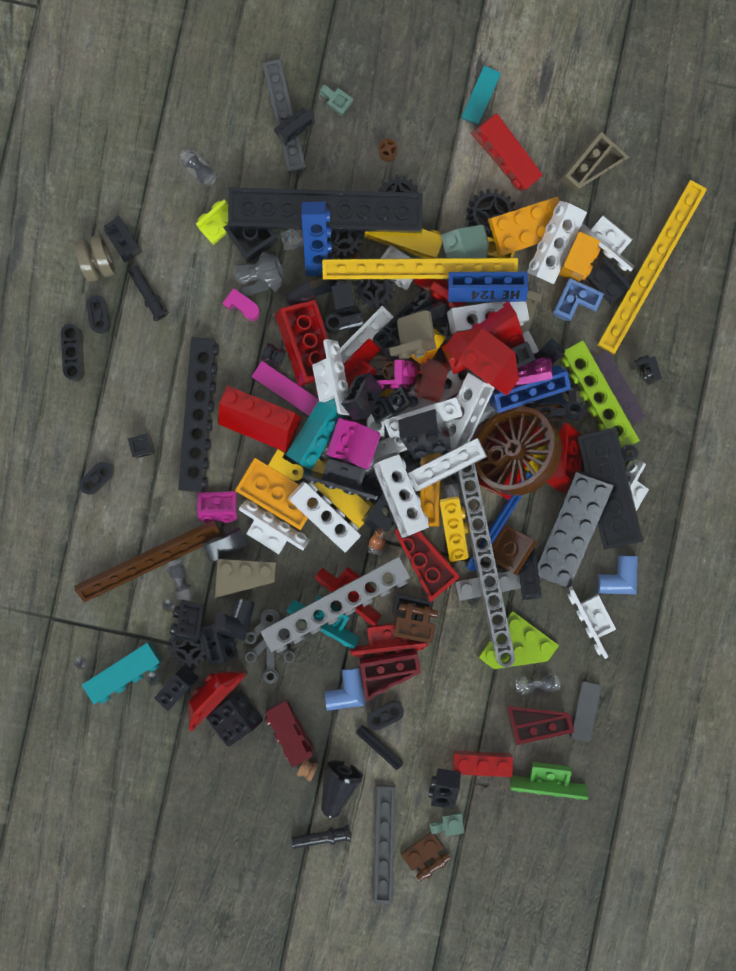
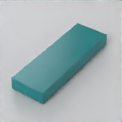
M483 66L462 114V120L479 126L501 76V72Z

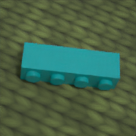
M335 398L327 402L317 403L286 454L309 470H312L332 438L338 418H344L345 416L338 414Z
M150 641L82 684V687L93 704L97 702L103 704L111 699L110 694L116 691L119 694L127 688L126 684L130 681L136 683L144 678L142 674L147 670L151 673L160 667L158 663L163 660Z

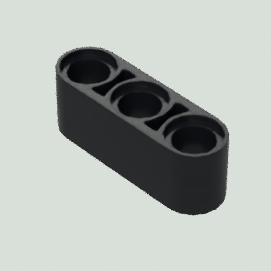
M67 324L61 329L63 374L66 378L77 382L83 379L85 373L83 335L79 328L72 324ZM71 330H75V336L68 338V333ZM76 349V355L69 357L70 350ZM76 367L78 370L77 374L71 377L70 371Z

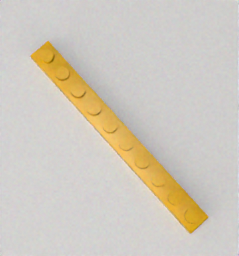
M692 180L688 182L597 346L613 355L616 353L704 196L706 188Z
M518 258L322 260L323 279H448L449 272H518Z

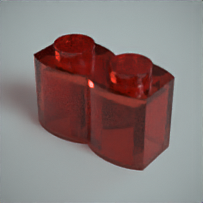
M428 358L426 362H422L419 373L422 374L421 381H416L414 392L417 393L416 397L435 403L440 402L450 364Z

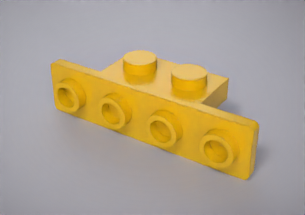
M458 496L441 499L440 507L449 560L454 562L468 559L465 534H468L467 523H463V519H466L464 507H461Z

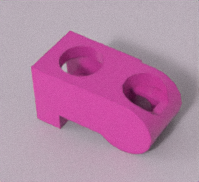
M234 288L223 302L224 307L231 311L235 307L249 321H256L260 317L258 306Z

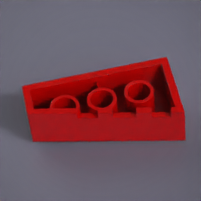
M497 113L485 120L470 133L500 167L501 171L507 175L516 190L520 192L526 190L543 176Z
M509 301L504 303L503 308L499 311H493L488 314L489 318L480 324L477 322L471 326V330L485 329L511 349L525 343L517 313ZM446 344L441 347L453 374L467 369V367L443 349Z
M398 527L394 530L430 602L460 578V573L422 530L404 538L401 537Z

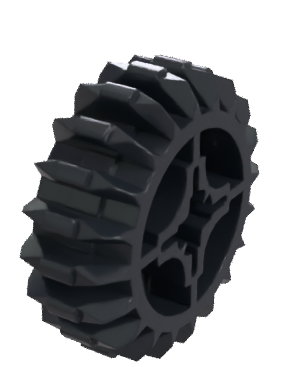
M488 188L486 194L481 190L479 196H473L474 201H469L468 205L470 207L466 209L468 213L466 220L470 221L468 227L482 225L477 218L479 216V218L484 219L486 222L485 230L487 237L492 236V238L493 234L488 221L490 219L489 212H491L492 207L493 217L505 214L504 211L498 209L497 203L504 208L506 213L517 210L513 208L515 202L509 203L511 197L507 196L504 198V191L500 195L497 194V188L493 193ZM491 201L489 207L478 208L482 203Z

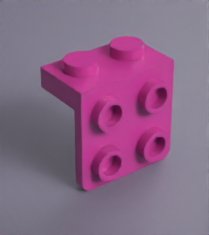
M394 360L395 380L376 381L383 389H398L400 387L409 389V385H416V377L418 375L416 362Z
M338 418L326 455L345 459L364 469H368L371 465L380 433L356 421Z

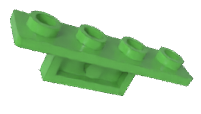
M532 762L529 777L515 775L510 777V789L512 791L588 800L586 784L569 782L572 772L570 766Z

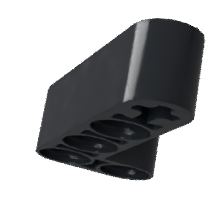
M428 291L419 293L374 335L373 342L381 353L391 361L400 360L399 357L390 356L389 349L400 345L398 319L436 304Z

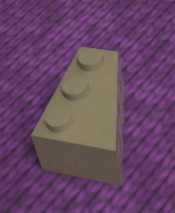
M600 132L590 141L559 181L573 193L630 157L605 134Z
M218 559L215 598L276 582L278 562Z

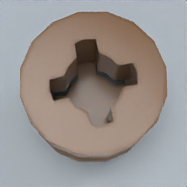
M308 759L301 763L296 775L299 777L303 776L307 781L311 782L318 763H311Z

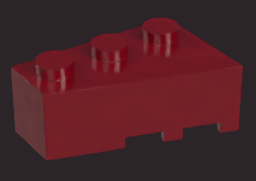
M407 649L401 653L390 652L383 655L359 658L366 701L381 692L387 691L392 686L421 673L418 653L413 649Z

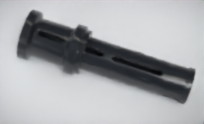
M139 266L131 267L128 273L145 300L144 305L153 314V320L159 321L165 318L169 312L161 304V298L152 291Z
M349 824L336 829L330 827L328 831L292 836L293 849L325 843L335 845L343 841L351 842ZM319 838L318 840L304 842V840Z

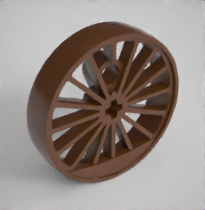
M518 406L495 414L484 424L477 435L487 454L488 460L485 461V458L475 462L476 471L488 486L506 495H525L539 489L553 476L561 459L562 443L557 428L544 414L530 407ZM521 417L519 434L517 436L514 419ZM533 417L534 419L525 433L527 418ZM508 421L513 440L510 439L502 428V425ZM541 421L543 427L539 429L534 435H532L536 427L538 426L539 422ZM498 429L507 439V444L492 437ZM546 435L545 439L537 441L541 436ZM490 440L501 445L486 449ZM548 444L549 450H534ZM499 454H502L501 458L499 460H496V457ZM530 455H547L545 462H542ZM526 458L542 465L537 473ZM524 463L533 474V476L528 480L526 477ZM491 465L497 466L490 473H487L486 467ZM504 469L497 483L493 482L492 479ZM519 469L522 483L516 484ZM512 470L510 484L503 485Z

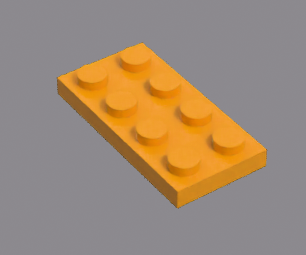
M558 196L488 219L498 255L503 256L539 244L545 234L546 226L550 223L554 214V209L559 203Z
M254 458L235 491L299 530L303 528L308 519L287 499L299 484ZM311 497L307 501V506L314 507L316 499Z

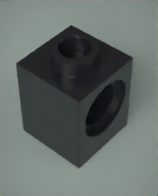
M143 434L128 438L133 458L155 454L151 435Z

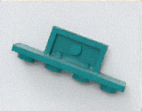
M318 595L315 601L321 599L322 597ZM293 600L287 612L293 614L306 606ZM331 603V608L334 611L341 610L339 606ZM322 610L314 612L316 620L324 619L325 614ZM344 613L338 616L339 620L331 625L328 622L321 625V632L351 649L356 647L360 639L359 636L344 628L351 614L346 616Z

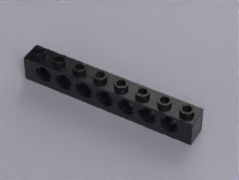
M191 337L178 490L204 492V488L207 489L208 477H205V473L210 465V459L207 458V450L211 449V439L208 438L209 431L212 432L213 420H210V414L214 412L212 393L215 394L216 382H213L214 374L217 375L218 370L215 356L219 355V344H216V340L212 338ZM203 354L209 355L206 363L200 362V357ZM201 373H207V379L204 382L198 381V376ZM199 392H205L206 394L203 401H198L196 398ZM202 410L204 417L201 420H196L195 413ZM197 429L202 430V437L200 439L193 437V433ZM195 448H199L201 455L195 459L192 457V451ZM197 467L199 475L193 478L190 475V471L192 468Z

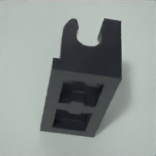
M119 216L104 226L105 233L124 263L142 253Z

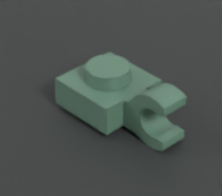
M323 85L319 90L320 95L329 100L327 106L341 116L344 115L353 102V98L339 88L334 92L326 85Z
M461 812L442 815V821L429 823L432 834L444 831L445 836L465 833Z

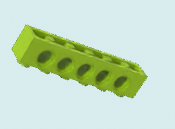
M582 340L566 349L560 361L565 368L568 367L571 373L569 374L570 379L578 385L580 389L579 395L582 400L587 401L589 413L593 418L596 417L599 423L597 424L598 429L602 431L614 426L619 427L621 430L619 440L622 449L626 445H633L639 442V438L585 342ZM576 360L582 361L583 369L576 368ZM585 377H590L593 380L592 386L585 384ZM595 393L602 396L601 403H597L594 400ZM604 410L611 412L610 420L604 418Z

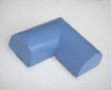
M569 278L553 314L562 320L570 321L578 304L596 312L604 293Z
M618 556L617 575L598 574L597 593L637 595L638 556Z
M360 667L342 669L344 689L325 691L327 711L365 706Z

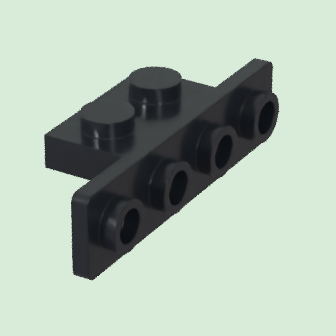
M330 456L324 474L305 469L302 478H305L310 483L315 484L318 482L324 484L329 489L338 488L346 494H358L363 499L370 501L373 499L377 500L379 495L378 490L361 486L366 469Z

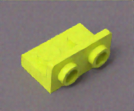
M225 199L217 201L212 206V210L207 214H202L196 223L198 229L212 245L226 235L223 227L228 224V203Z

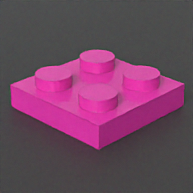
M539 358L535 362L518 367L519 381L515 386L553 379L551 358Z

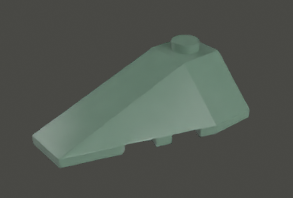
M484 225L459 228L441 235L447 258H487L489 242ZM466 302L465 306L484 304L486 302Z

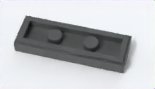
M581 681L573 720L574 733H571L570 738L590 742L601 690L600 684Z

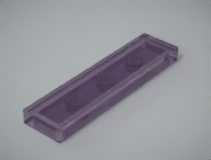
M607 351L594 358L630 424L633 425L645 418L610 353Z

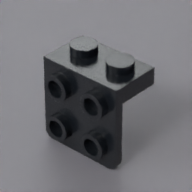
M241 690L206 717L226 746H231L252 732L264 721Z

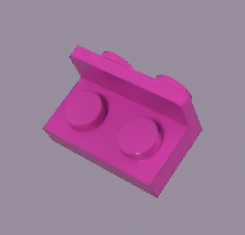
M198 492L197 515L199 521L204 523L212 520L227 523L237 521V492Z

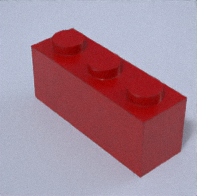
M453 750L452 770L461 772V775L512 777L513 756L511 753Z

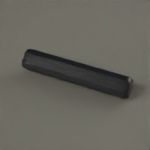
M361 725L356 730V734L395 770L401 768L403 761L365 726Z

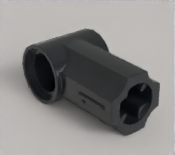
M360 309L340 314L332 313L325 320V329L330 334L363 326ZM331 320H336L339 323V325L335 328H332L329 326L328 322Z

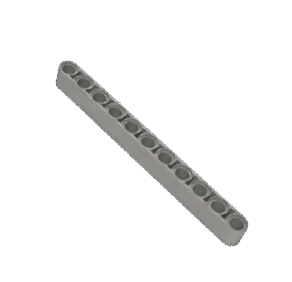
M473 463L470 465L468 472L460 470L456 474L496 662L502 667H510L515 661L476 467ZM468 480L474 484L472 491H467L464 487L465 482ZM472 499L478 503L475 510H471L468 506L469 501ZM478 518L481 520L482 525L479 529H474L472 523ZM479 538H484L486 541L483 548H478L476 545ZM483 557L489 558V565L487 567H482L480 564ZM487 576L493 577V584L491 586H486L484 583ZM496 595L497 603L489 605V597ZM500 614V623L493 624V616ZM503 633L505 640L502 643H497L496 637L498 634ZM503 653L509 654V659L506 662L500 661V656Z

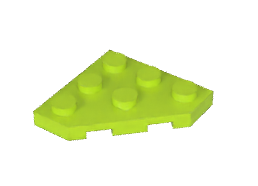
M511 611L508 615L507 622L515 661L510 667L549 661L559 645L515 612ZM503 633L498 634L496 637L497 643H502L505 640ZM490 640L478 658L493 669L506 668L496 662ZM503 653L500 656L501 662H506L509 659L508 653Z

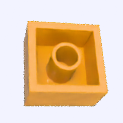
M579 231L558 275L566 279L572 278L578 282L582 279L585 280L593 267L590 263H593L601 248L598 247L600 240Z

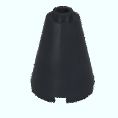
M332 760L325 767L321 810L329 818L340 815L363 777V773L353 765H350V768L344 766L345 762Z

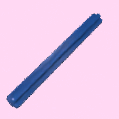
M526 472V477L528 480L533 475L529 472ZM523 495L511 496L510 500L505 502L488 529L491 544ZM484 538L481 540L478 548L485 546L486 541ZM472 555L466 564V568L474 572L476 565Z

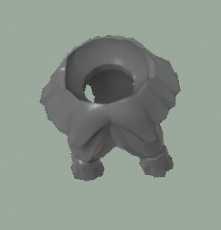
M264 251L257 263L237 265V282L246 284L257 280L255 285L242 287L243 295L248 297L251 294L268 289H273L276 293L281 284L284 283L283 267L277 256Z

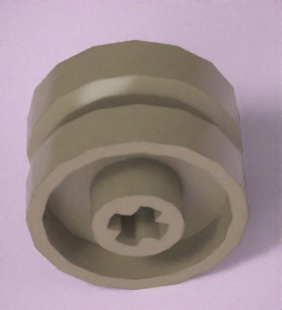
M101 234L91 237L90 245L86 240L74 243L79 265L89 283L98 281L100 272L105 278L116 274L111 253Z

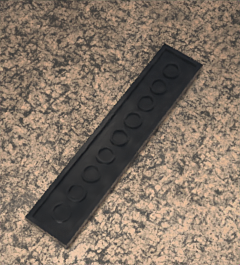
M229 187L228 228L303 230L302 202H326V210H330V222H327V226H331V231L422 233L423 193Z

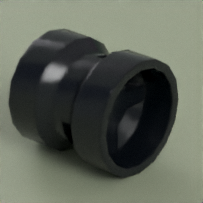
M268 343L263 351L261 360L272 362L274 366L279 368L284 360L286 350L282 348L277 349L273 344Z

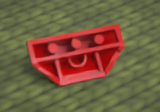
M483 328L455 332L443 348L458 362L505 395H508L519 381L515 351Z
M218 671L215 675L211 673L204 680L206 684L202 688L198 686L190 694L193 698L189 701V730L192 732L248 673L246 671Z

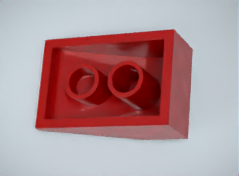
M564 423L559 431L562 443L559 465L553 476L546 482L560 493L567 492L575 471L582 472L583 458L578 441V436H582V434L568 423Z

